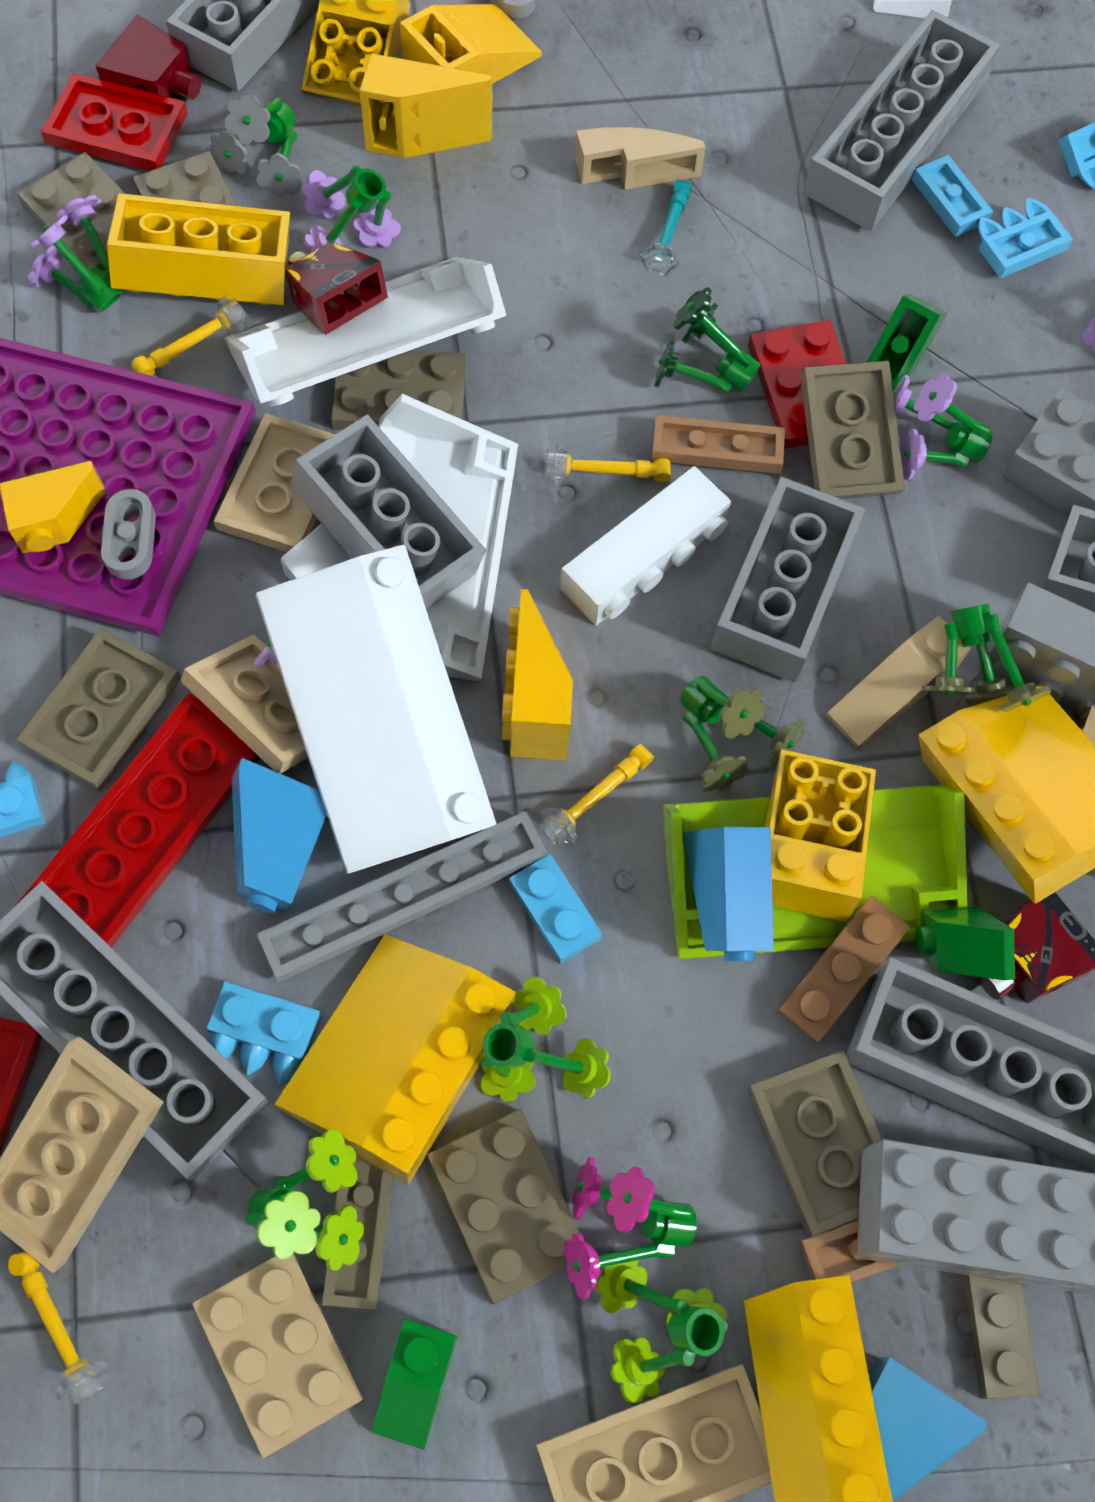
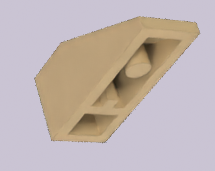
M939 615L900 645L827 712L826 717L856 749L927 695L928 692L922 691V686H935L936 677H945L947 638L944 625L947 623ZM961 638L958 639L956 670L971 649L969 646H962Z

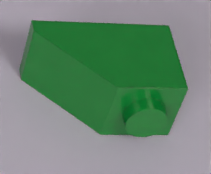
M912 294L902 296L867 362L889 361L893 391L905 374L910 377L948 314Z
M980 907L921 911V926H917L915 930L916 949L918 954L922 956V959L937 971L1004 981L1015 980L1013 928Z
M407 1319L403 1320L386 1374L372 1433L425 1450L458 1336Z

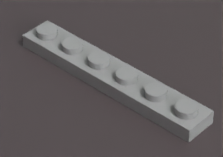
M524 811L256 935L279 983L514 874L546 857L547 850L530 817Z

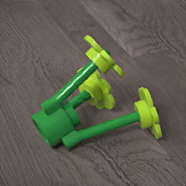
M540 977L529 978L524 983L523 990L515 993L514 1005L518 1009L514 1013H502L500 1024H495L487 1031L483 1041L485 1057L482 1060V1069L486 1074L481 1079V1088L486 1095L491 1097L500 1095L504 1102L511 1103L517 1099L518 1093L527 1094L531 1092L536 1085V1077L530 1070L534 1063L567 1070L563 1076L564 1088L571 1093L579 1092V1095L583 1098H592L596 1088L602 1089L609 1084L611 1071L606 1065L609 1053L605 1048L597 1047L596 1043L591 1039H581L576 1044L574 1052L567 1053L565 1057L534 1049V1038L529 1031L530 1029L534 1028L535 1032L539 1035H546L551 1031L552 1026L562 1024L567 1017L565 1006L559 1002L562 997L560 988L555 985L547 986L546 982Z
M331 1129L324 1132L322 1137L318 1136L310 1140L309 1151L312 1155L308 1157L305 1168L288 1176H277L274 1180L273 1188L260 1189L254 1193L248 1205V1214L245 1221L257 1230V1239L263 1246L273 1247V1253L277 1258L288 1259L292 1256L293 1252L304 1255L311 1252L316 1245L317 1256L326 1260V1266L329 1270L337 1271L341 1268L342 1264L352 1265L359 1256L360 1245L358 1241L364 1234V1225L362 1222L357 1221L356 1209L353 1206L344 1205L338 1210L336 1215L329 1214L325 1218L323 1228L318 1227L321 1220L320 1213L316 1209L309 1208V1201L304 1193L293 1191V1186L310 1178L315 1181H322L324 1189L329 1193L339 1190L340 1187L345 1189L352 1187L356 1183L357 1171L353 1165L357 1158L356 1151L352 1146L345 1145L344 1137L339 1131Z
M638 1260L601 1267L602 1275H599L596 1279L595 1290L601 1294V1306L606 1312L614 1314L621 1310L622 1307L632 1308L637 1303L638 1296L670 1311L666 1316L665 1322L671 1342L676 1347L674 1352L662 1356L656 1352H651L650 1343L645 1338H638L634 1341L621 1339L614 1345L613 1356L616 1363L611 1366L610 1375L614 1382L621 1383L620 1390L626 1401L636 1403L641 1401L644 1396L648 1398L655 1397L659 1392L657 1380L663 1376L665 1368L675 1365L689 1367L693 1364L696 1355L710 1356L718 1351L728 1329L726 1322L727 1313L721 1304L713 1302V1294L709 1289L699 1288L694 1293L687 1288H681L671 1298L645 1286L648 1278L647 1271L644 1267L638 1265Z

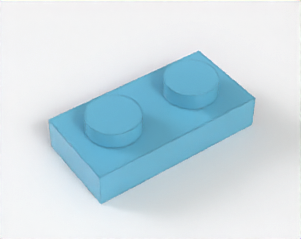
M949 155L915 169L911 179L955 237L978 228L981 217L991 218L993 214L992 209Z
M551 854L509 878V885L560 964L602 939V932Z

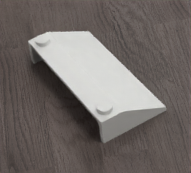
M454 257L385 281L388 293L387 299L327 335L321 333L299 311L224 337L254 398L260 403L268 402L269 406H277L294 398L292 392L468 329H470L471 334L492 329L495 327L494 320L507 316L492 264Z
M402 394L380 417L378 427L486 548L476 574L426 609L448 677L478 681L482 678L518 444Z
M405 544L358 556L256 592L255 596L346 874L497 825Z

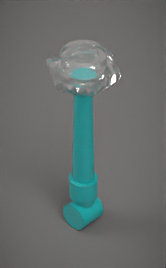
M676 180L669 203L670 209L659 243L652 241L639 253L646 271L652 275L666 276L679 265V260L669 244L681 212L684 211L687 200H689L693 183Z

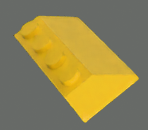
M118 193L107 242L111 288L124 289L131 292L164 293L178 297L194 296L213 298L219 301L234 300L254 302L260 305H284L290 212Z
M850 1275L794 1282L744 1300L775 1502H893Z

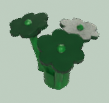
M709 287L702 291L698 290L690 296L685 305L677 312V319L674 321L673 327L679 330L685 324L691 325L682 339L684 344L695 336L701 340L707 335L725 352L715 367L716 370L721 372L720 376L718 377L678 362L679 353L674 352L675 339L671 338L666 345L662 358L659 359V367L654 382L655 387H659L664 376L671 378L675 371L714 385L725 394L728 393L732 386L741 392L758 371L760 363L745 353L716 324L717 320L713 315L718 305L716 303L712 306L708 305L711 301L710 294L712 292Z

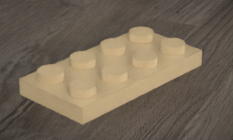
M81 1037L67 1043L0 1158V1231L51 1273L57 1271L68 1260L163 1104L161 1099Z
M743 1364L730 1367L536 1444L554 1502H727L772 1483L761 1411Z

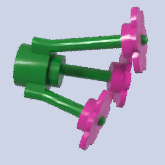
M588 1157L586 1164L581 1166L577 1177L576 1189L572 1198V1205H574L573 1218L579 1220L584 1213V1209H587L588 1206H594L598 1198L609 1200L607 1212L610 1216H614L617 1230L629 1232L633 1229L636 1222L641 1223L644 1236L650 1238L653 1245L597 1255L595 1249L590 1244L585 1243L581 1233L573 1234L571 1239L565 1241L564 1255L568 1263L567 1276L570 1283L574 1284L578 1297L586 1299L590 1296L591 1289L596 1287V1279L599 1277L601 1267L652 1257L671 1259L674 1255L675 1247H688L695 1237L697 1226L693 1207L686 1203L652 1199L654 1196V1183L651 1179L645 1178L642 1169L638 1167L630 1168L627 1174L621 1172L616 1174L611 1182V1187L602 1186V1176L597 1174L595 1158Z

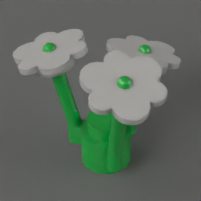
M253 94L243 95L240 101L238 99L231 100L228 103L230 114L225 118L227 130L210 136V141L213 144L210 148V153L217 163L223 164L224 169L229 174H234L235 172L245 174L249 170V164L245 159L247 151L244 146L251 144L253 140L259 143L264 141L278 143L282 141L280 154H273L269 160L261 159L258 162L259 173L256 180L260 187L272 189V192L277 196L285 195L286 191L289 193L299 192L302 186L299 178L301 170L296 164H289L288 160L292 144L297 139V134L292 130L296 122L292 109L278 97H275L268 105L261 108L259 99Z

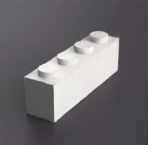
M695 466L566 564L561 570L560 590L595 626L607 617L610 619L616 618L627 608L633 596L641 590L646 593L653 589L660 582L663 573L674 564L677 567L683 565L691 558L700 543L705 539L713 541L725 530L728 525L726 519L731 500Z

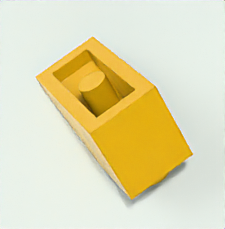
M92 461L0 483L8 531L23 554L31 551H46L55 545L69 542L105 494L104 485Z

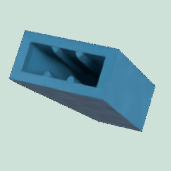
M242 758L231 778L237 894L248 898L246 904L258 911L268 914H274L276 910L284 912L293 902L327 813L318 789Z
M718 827L684 832L683 843L705 951H724V961H755V951H774L770 827Z
M877 1357L869 1372L892 1500L894 1501L980 1436L988 1422L891 1357Z

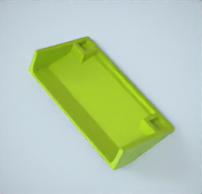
M946 784L874 789L862 899L848 922L773 907L774 951H755V953L829 948L870 896L910 926V929L899 942L915 941L916 927L921 926V911L967 908L964 792ZM770 797L663 804L665 852L677 956L679 959L724 956V951H705L683 843V833L718 827H764Z

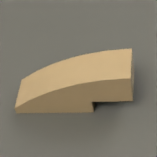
M601 127L576 130L574 161L582 184L621 178L624 190L701 176L706 146L702 140L656 129Z

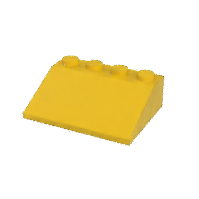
M1050 694L1032 702L1029 706L1017 707L1007 712H999L997 707L1009 701L1008 696H1003L958 710L918 734L924 764L940 784H946L964 792L965 816L1033 903L1036 904L1095 868V745Z
M385 934L279 1096L275 1107L322 1135L331 1129L339 1131L344 1137L345 1145L352 1146L357 1156L382 1171L384 1169L392 1174L394 1178L408 1186L485 1057L483 1050L484 1036L495 1024H500L502 1013H511L516 992L468 965Z

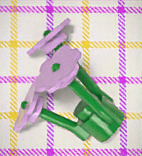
M353 166L350 172L339 180L332 176L326 178L325 174L319 170L309 174L308 182L301 186V193L306 198L305 208L310 215L319 216L322 214L325 219L333 218L336 211L342 209L345 205V197L340 191L347 187L345 196L348 207L331 231L324 230L318 225L310 227L308 234L303 238L304 244L310 248V253L327 243L335 242L343 245L339 240V235L356 212L360 213V218L354 220L353 228L356 232L360 233L359 241L363 246L372 248L378 244L382 248H388L391 245L392 239L400 235V224L392 219L391 211L385 208L391 198V194L386 191L385 181L379 173L369 168L360 169L358 166Z
M91 195L85 199L78 198L68 202L65 205V209L57 212L58 220L50 227L45 225L42 228L43 233L29 244L33 249L41 243L47 251L40 254L33 262V270L29 274L28 280L37 288L45 282L50 283L53 280H57L76 295L87 309L94 307L100 313L113 305L123 295L124 291L123 289L111 288L108 254L91 222L96 217L95 211L101 209L104 203L101 199H97L96 195ZM73 223L75 226H83L104 271H101L98 266L88 270L62 241L61 237L66 232L60 226L61 224ZM63 257L81 276L78 283L82 288L61 272L63 263L60 261Z
M905 374L893 391L895 412L900 414L905 407L918 414V418L922 422L932 421L948 429L945 443L946 446L950 447L952 453L927 451L924 437L918 435L917 429H910L907 436H903L900 441L904 480H912L915 471L919 470L925 461L952 463L962 468L967 466L969 460L975 463L981 461L990 449L993 438L992 431L989 430V426L977 422L951 403L957 389L956 382L950 380L947 374H941L936 380L931 379L923 385L920 390V398L915 402L909 399L912 390L907 388L910 379ZM945 411L959 422H954L940 414Z

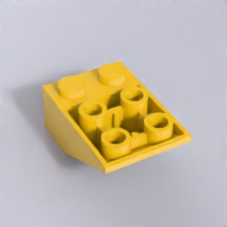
M320 0L301 88L302 92L361 104L359 90L371 54L395 58L398 56L401 48L400 22L408 18L409 0Z
M496 4L431 5L400 22L402 59L491 75L492 84L542 57V51Z
M371 54L359 90L366 151L408 158L492 140L491 75Z
M521 589L520 607L510 606L509 645L505 670L506 685L502 709V740L511 741L510 757L566 761L571 725L573 679L528 589Z
M781 749L764 827H770L773 907L848 922L862 899L876 769Z

